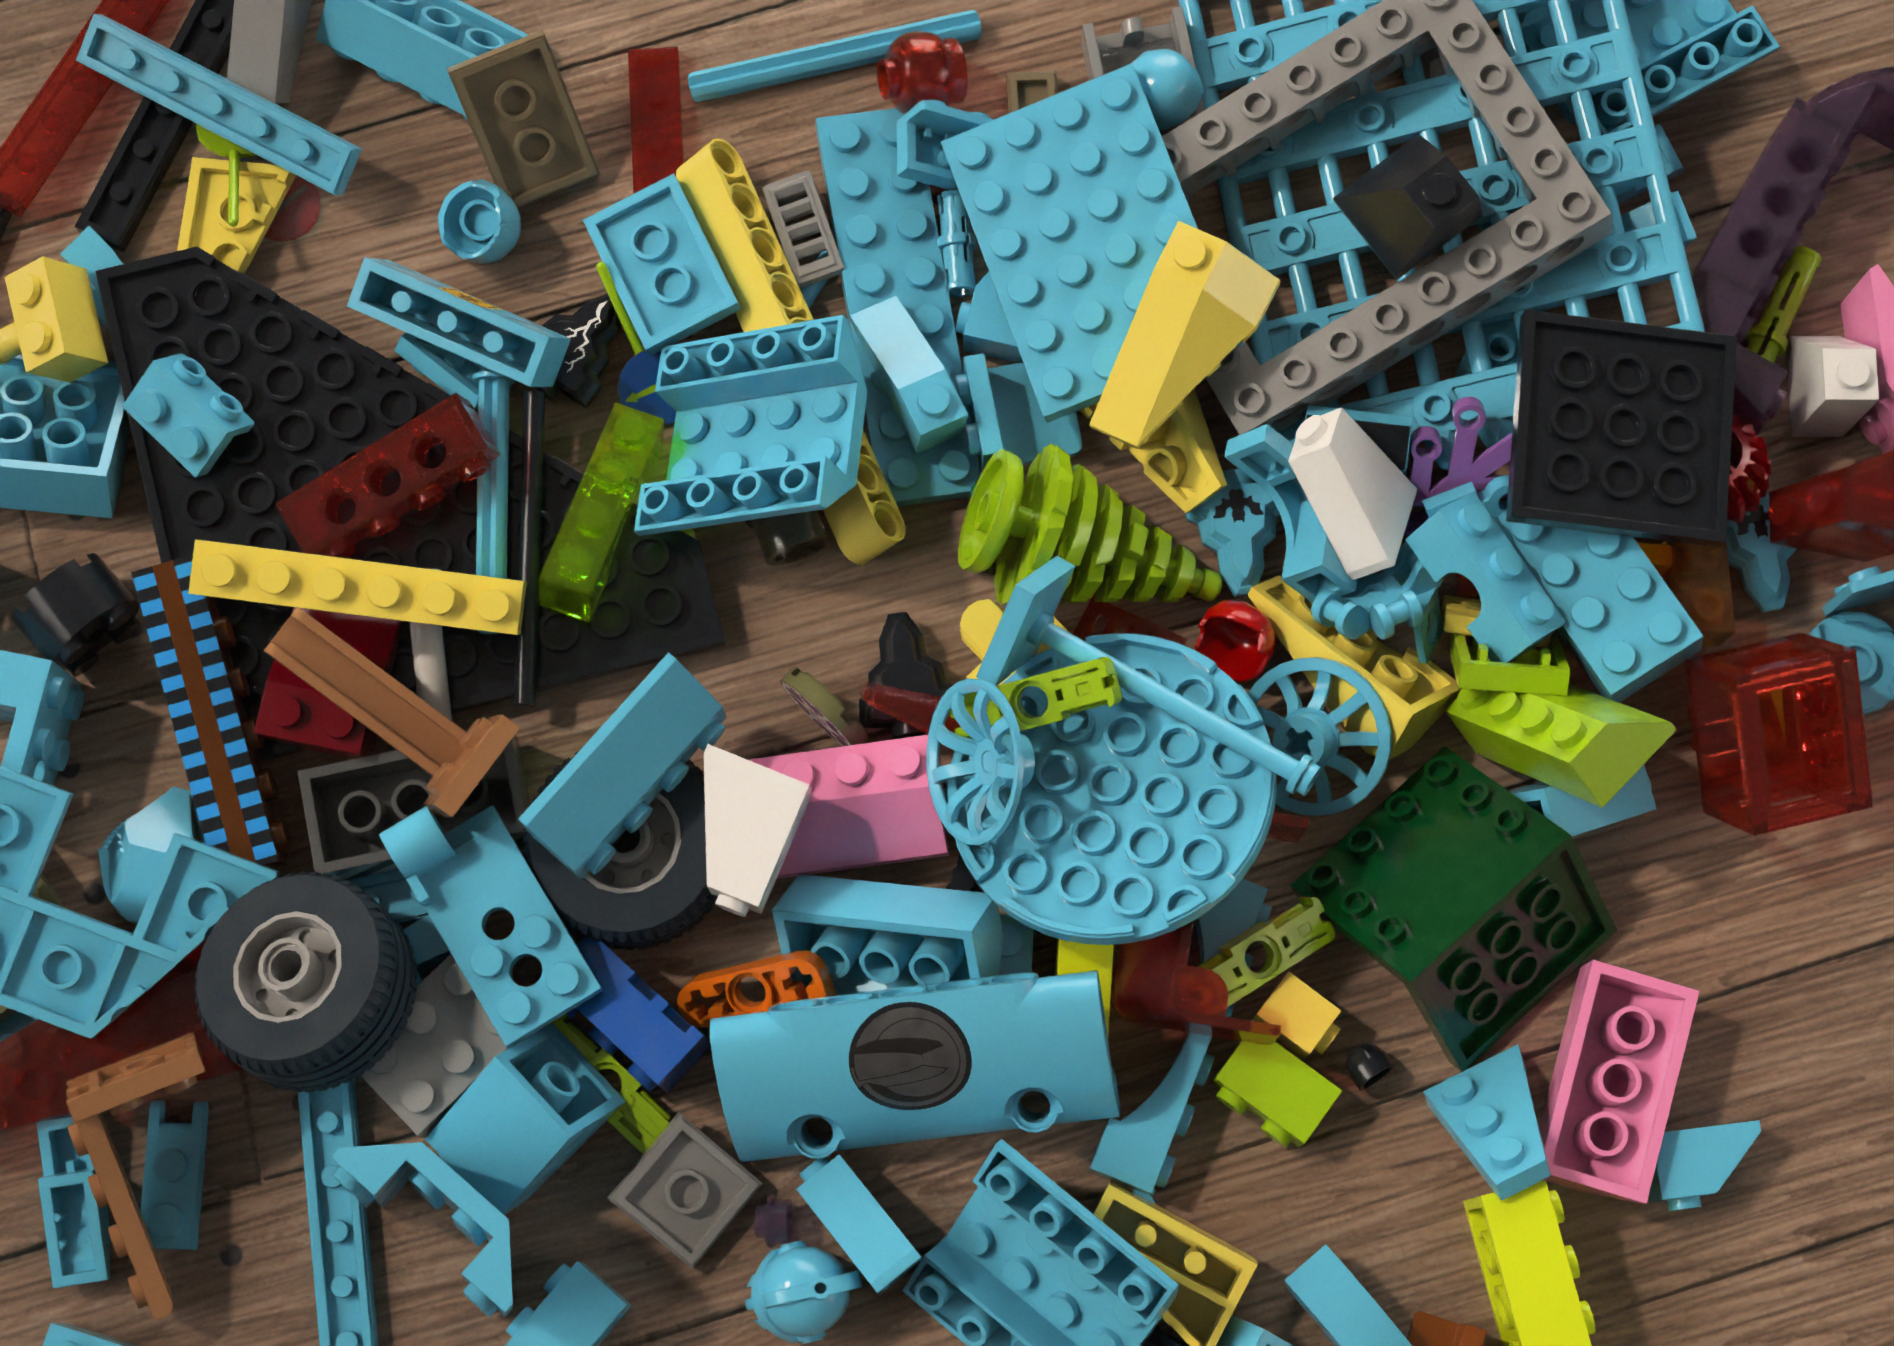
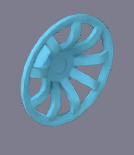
M1310 657L1284 662L1266 672L1253 685L1248 695L1254 702L1263 722L1275 730L1271 746L1298 761L1307 754L1314 758L1313 763L1321 767L1320 773L1314 782L1317 803L1302 802L1288 797L1290 793L1285 790L1288 780L1282 778L1276 790V804L1301 815L1323 816L1349 809L1368 797L1380 783L1388 767L1392 751V728L1388 711L1380 695L1366 678L1353 668L1338 661L1321 657ZM1300 671H1318L1313 696L1308 706L1303 707L1298 690L1289 674ZM1333 674L1346 680L1358 692L1341 706L1327 714L1323 709L1330 692ZM1275 682L1281 689L1287 704L1286 717L1256 705L1263 693ZM1368 703L1374 715L1378 732H1339L1337 725ZM1378 746L1375 761L1369 774L1367 775L1357 764L1338 753L1339 747ZM1328 765L1348 776L1358 787L1348 795L1332 801L1330 782L1324 767Z
M965 679L955 683L946 691L933 714L928 733L926 770L933 805L947 831L958 841L967 845H986L1002 835L1012 821L1020 801L1022 788L1027 786L1033 777L1035 754L1030 740L1027 736L1020 733L1013 709L1004 694L995 685L986 680ZM972 692H977L973 706L976 721L968 713L964 704L965 695ZM990 699L1003 714V717L996 721L993 726L990 724L987 715V706ZM951 709L955 720L964 732L973 739L957 735L945 727V721ZM940 743L957 752L969 755V760L939 767ZM972 776V779L963 784L949 798L947 803L941 783L953 778ZM1002 789H1011L1005 808L999 800V792ZM974 797L967 813V829L958 821V813L962 806ZM986 804L990 814L997 822L983 831L981 814Z

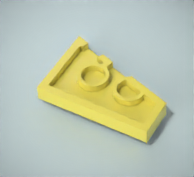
M192 157L177 251L197 246L216 257L217 260L239 273L245 274L296 175L275 164L240 161L239 222L237 226L232 227L228 224L229 160Z

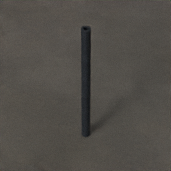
M539 391L524 393L518 580L527 581L521 634L516 635L514 704L520 706L536 705L545 393Z

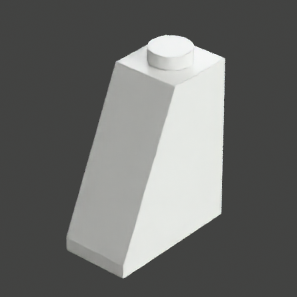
M1788 336L1786 352L1791 437H1843L1879 400L1876 349L1841 336Z
M1342 407L1321 416L1314 415L1300 424L1296 431V439L1288 462L1345 572L1352 580L1395 566L1417 488Z
M708 744L704 752L707 887L711 894L718 896L715 905L742 917H746L748 909L762 914L812 796L811 788L807 783Z

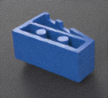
M584 937L577 947L604 991L566 1014L573 1019L581 1012L595 1025L588 1035L611 1056L618 1048L634 1063L627 1071L643 1087L651 1092L658 1085L669 1094L711 1049V1044L703 1034L693 1025L691 1026L664 998L646 984L603 942Z

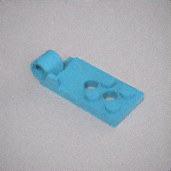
M493 805L447 833L444 832L430 808L425 806L379 834L390 857L408 882L419 903L424 906L507 1048L512 1047L604 991ZM496 911L510 912L515 921L512 933L502 940L489 938L485 931V923L488 917ZM535 957L539 959L542 965L540 979L534 985L528 987L517 985L512 976L514 965L521 958Z

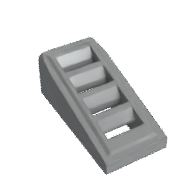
M803 171L765 185L763 192L786 259L799 288L801 289L840 275L842 270L845 269L811 172ZM814 212L815 217L790 226L786 224V222ZM821 232V237L796 246L793 245L794 241ZM827 250L829 256L802 266L800 265V259Z

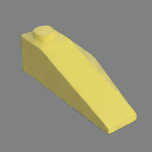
M1178 221L1149 279L1090 421V428L1138 449L1183 404V399L1206 376L1209 378L1221 366L1220 362L1241 341L1245 342L1258 329L1281 283L1280 279L1227 241Z
M1195 388L1183 399V404L1138 449L1112 437L1109 438L1119 450L1127 449L1144 466V474L1185 513L1194 511L1227 486ZM1098 403L1079 411L1087 419H1092Z
M1278 575L1251 587L1248 597L1256 608L1262 611L1270 620L1276 636L1294 660L1310 657L1335 660L1353 668L1371 683L1388 711L1392 728L1390 759L1412 748L1458 697L1461 688H1458L1457 681L1431 660H1429L1428 664L1419 663L1417 651L1410 647L1407 648L1403 655L1376 640L1378 636L1372 628L1357 639H1348L1339 634L1335 626L1325 627L1314 621L1311 615L1313 603L1281 580L1282 576ZM1302 671L1315 689L1318 671ZM1332 674L1331 688L1326 701L1327 707L1332 712L1355 695L1358 690L1346 680ZM1368 703L1364 704L1340 723L1346 732H1378L1374 715ZM1361 746L1365 752L1376 757L1378 746Z

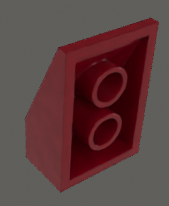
M300 608L391 676L404 621ZM273 661L266 680L254 729L256 735L266 741L352 759L373 754L376 734L279 662Z

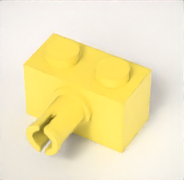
M42 256L5 276L14 322L0 329V365H4L12 358L22 354L26 373L71 383L109 363L87 269Z

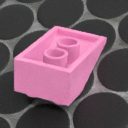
M1879 264L1867 271L1840 303L1845 338L1876 349L1879 400L1859 420V424L1868 441L1878 445L1884 455L1894 450V286Z

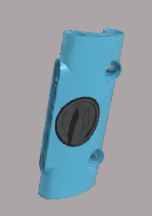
M1098 970L1038 977L1037 973L1032 972L1013 973L797 1000L771 1006L767 1012L711 1018L710 1043L719 1095L728 1130L741 1162L798 1155L821 1159L839 1150L1014 1129L1038 1133L1047 1130L1051 1125L1120 1117L1118 1086L1115 1069L1111 1065ZM1039 1091L1049 1099L1050 1107L1043 1112L1032 1113L1024 1108L1020 1098L1027 1092ZM814 1117L826 1120L832 1127L833 1135L826 1139H818L812 1136L807 1129L806 1121Z

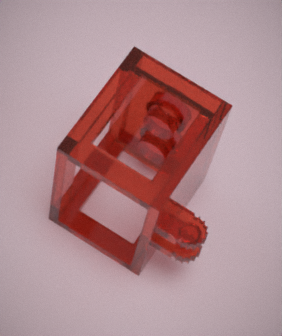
M1796 633L1685 659L1690 700L1687 710L1688 718L1692 719L1694 736L1691 738L1692 749L1696 751L1703 813L1756 836L1873 807L1856 649L1808 634ZM1808 794L1814 795V797L1801 799L1781 805H1771V803L1796 798Z

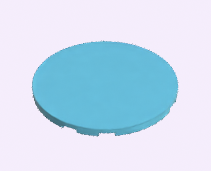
M1113 633L1086 637L1085 642L1271 745L1263 719L1252 699L1241 685H1238L1229 675L1219 669L1217 664L1210 658L1179 643L1154 636ZM1049 648L1031 657L1026 664L1016 669L1015 673L1002 684L1078 664V662L1053 648ZM1036 686L1027 687L1021 698L1024 710L1032 716H1042L1048 706V698L1045 692ZM1120 687L1122 700L1117 705L1109 708L1107 704L1070 714L1071 717L1020 731V733L1027 736L1033 746L1035 769L1029 784L1022 788L1020 801L1012 821L1006 831L995 841L986 845H967L955 838L956 846L969 872L985 894L1009 916L1029 928L1051 937L1082 944L1114 945L1152 939L1172 932L1199 918L1223 900L1243 879L1263 847L1272 823L1276 804V774ZM954 750L951 764L968 761L969 755ZM972 776L949 779L947 801L963 784L972 779ZM1002 789L999 792V800L1005 808L1011 789ZM974 797L969 799L958 813V821L967 829V813ZM986 804L981 814L983 831L997 822L990 814Z

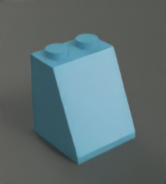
M552 1023L496 1055L425 1140L448 1166L505 1215L528 1200L626 1101Z

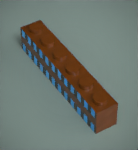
M193 554L131 572L205 844L271 869L289 865L285 851L292 850V841L284 819L276 820L271 800L278 798L277 786L269 768L262 769L257 749L264 747V740L254 733L257 719L255 717L248 718L243 698L250 697V690L242 667L234 668L229 648L236 646V639L228 617H220L215 600L216 597L188 594Z

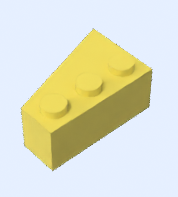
M1110 1179L1093 1214L1179 1284L1177 1297L1163 1315V1320L1189 1346H1216L1258 1266L1257 1259Z

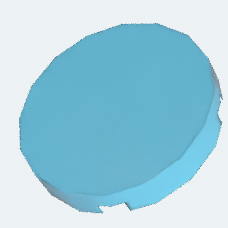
M1844 611L1821 621L1806 635L1799 652V674L1806 691L1821 707L1839 715L1864 716L1882 709L1894 698V634L1892 633L1894 630L1884 620L1866 612Z

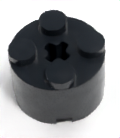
M96 553L86 554L91 563L80 566L73 559L52 571L25 596L31 605L24 615L18 608L13 613V622L45 659L54 661L64 670L68 669L74 677L88 671L99 659L96 653L112 640L116 644L126 641L141 626V623L135 617L140 608L139 602Z

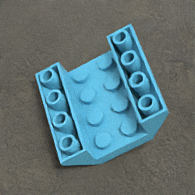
M1569 0L1578 40L1609 32L1602 0ZM1624 0L1652 117L1776 52L1780 47L1753 5L1736 13L1728 0ZM1549 6L1518 13L1527 53L1558 45ZM1623 86L1592 94L1601 135L1632 128ZM1571 100L1556 103L1566 120L1577 127Z
M844 315L668 345L661 348L655 392L676 411L666 480L641 484L634 528L636 534L643 536L822 510L829 507L856 486L867 388L850 324Z
M1003 1139L998 1141L972 1180L978 1186L947 1236L925 1254L902 1291L966 1346H1142L1177 1297L1179 1284Z
M423 1142L338 1148L330 1156L339 1166V1169L333 1176L366 1208L374 1200L384 1208L410 1180L414 1190L437 1211L445 1203L455 1211L451 1216L455 1224L454 1226L476 1246L480 1247L487 1240L489 1243L461 1273L464 1280L468 1283L463 1292L489 1318L497 1310L507 1317L513 1310L510 1228L509 1219Z

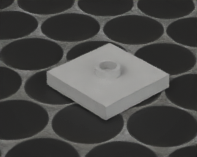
M678 1112L607 1198L693 1269L763 1183Z

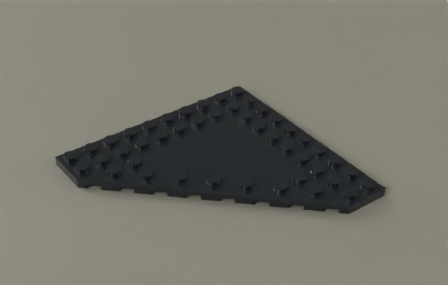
M197 246L95 271L124 401L127 400L153 360L181 353L199 362L205 369L206 375L223 392L235 397L241 403L243 411L254 421V425L249 432L232 438L208 474L195 478L127 412L161 563L192 555L195 539L476 575L478 412L474 411L472 413L466 408L465 403L431 383H426L404 370L402 366L368 346H363L341 333L339 329L305 309H300L280 297L276 292L242 272H237ZM509 430L507 579L518 580L523 437ZM544 452L536 692L659 662L668 652L674 657H679L726 645L700 542L683 531L680 532L678 530L639 536L634 532L637 504L620 494H615L593 481L591 477ZM216 597L215 600L220 617L227 616L234 631L236 646L229 648L234 668L242 667L249 685L250 697L243 698L248 718L255 717L257 719L266 680L274 661L272 657L264 652V649L291 616L294 607ZM404 621L391 676L417 695L409 621ZM442 626L451 714L514 698L516 635L504 633L483 634L473 629ZM263 739L264 747L257 749L261 762L308 749Z

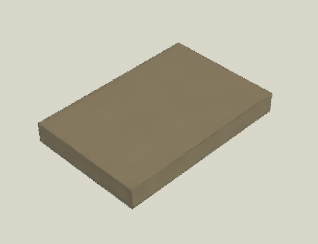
M542 30L446 68L494 184L502 188L513 199L517 208L600 175Z

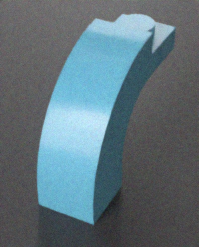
M1266 424L1227 440L1224 457L1258 483L1269 494L1281 515L1286 535V554L1281 580L1311 603L1324 590H1330L1339 596L1356 591L1357 579L1352 580L1345 572L1288 462L1296 438L1288 441L1270 425Z

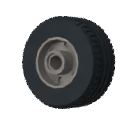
M568 757L565 761H563V765L557 766L553 770L554 773L552 775L547 776V778L545 779V784L543 786L541 785L540 788L537 790V797L564 769V767L573 759V757ZM691 760L685 763L689 767V771L682 781L672 791L666 792L662 789L649 804L653 810L647 820L633 833L627 830L624 831L612 845L616 849L614 856L595 875L589 871L580 879L536 841L528 831L525 832L523 837L525 848L523 850L526 862L564 925L581 938L587 937L601 941L607 947L610 946L613 949L633 950L638 948L642 950L647 949V947H658L659 943L664 942L667 944L674 938L684 936V932H690L697 923L699 924L704 920L703 916L706 913L709 914L713 909L718 896L711 894L707 887L704 774ZM629 837L640 838L639 844L634 850L627 853L618 852L620 844Z
M301 872L296 875L287 874L284 877L280 876L272 881L262 883L239 898L213 927L202 948L201 957L196 967L198 969L195 973L196 984L194 994H196L195 1003L198 1007V1017L201 1019V1025L207 1031L206 1034L213 1044L226 1057L259 1080L273 1087L294 1092L323 1091L329 1087L333 1089L340 1086L342 1082L345 1084L352 1081L354 1077L358 1078L364 1074L365 1070L374 1067L375 1063L385 1056L384 1054L394 1046L393 1044L402 1034L401 1031L407 1025L408 1017L411 1016L413 1009L411 1006L416 998L414 993L417 991V982L415 981L417 979V969L415 968L417 963L413 956V947L409 944L410 940L404 933L401 925L380 904L352 882L345 881L338 876L326 873L320 874L318 872Z

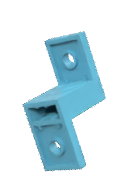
M0 650V720L13 722L1 766L54 786L58 771L65 769L69 759L70 742L67 740L72 720H77L81 714L84 692L81 690L82 683L52 660Z

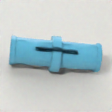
M959 190L944 191L941 193L942 195H937L941 236L937 238L938 248H941L945 269V291L949 292V297H967L974 293L976 286L973 252L977 249V238L972 234L970 219Z

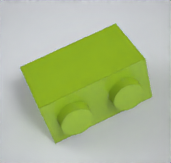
M1254 1025L1248 1030L1211 1082L1220 1089L1216 1094L1218 1100L1239 1115H1243L1246 1109L1264 1122L1260 1130L1285 1148L1288 1147L1290 1142L1297 1147L1304 1145L1343 1091Z

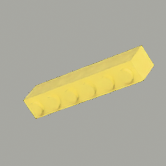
M195 539L188 594L519 635L521 634L527 581Z

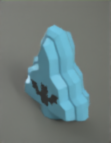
M1230 469L1223 471L1227 486L1194 511L1185 513L1187 522L1198 527L1202 545L1217 554L1219 574L1234 597H1247L1251 587L1259 583L1265 568L1263 549L1275 539L1276 519L1281 515L1272 498L1258 483H1254V480L1240 469Z
M1767 490L1766 497L1760 498L1757 511H1745L1746 514L1742 524L1731 520L1727 521L1726 542L1718 547L1723 563L1739 570L1744 591L1762 612L1781 610L1784 607L1790 584L1786 560L1797 549L1796 529L1804 523L1801 497H1769Z

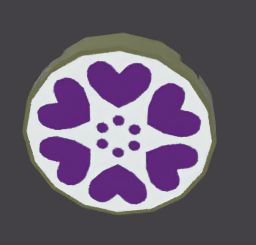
M792 667L780 680L781 686L798 707L840 746L869 742V735L863 725L855 720L851 724L845 721L847 717L843 714L846 711L842 707L843 703L812 675L800 671L798 667Z

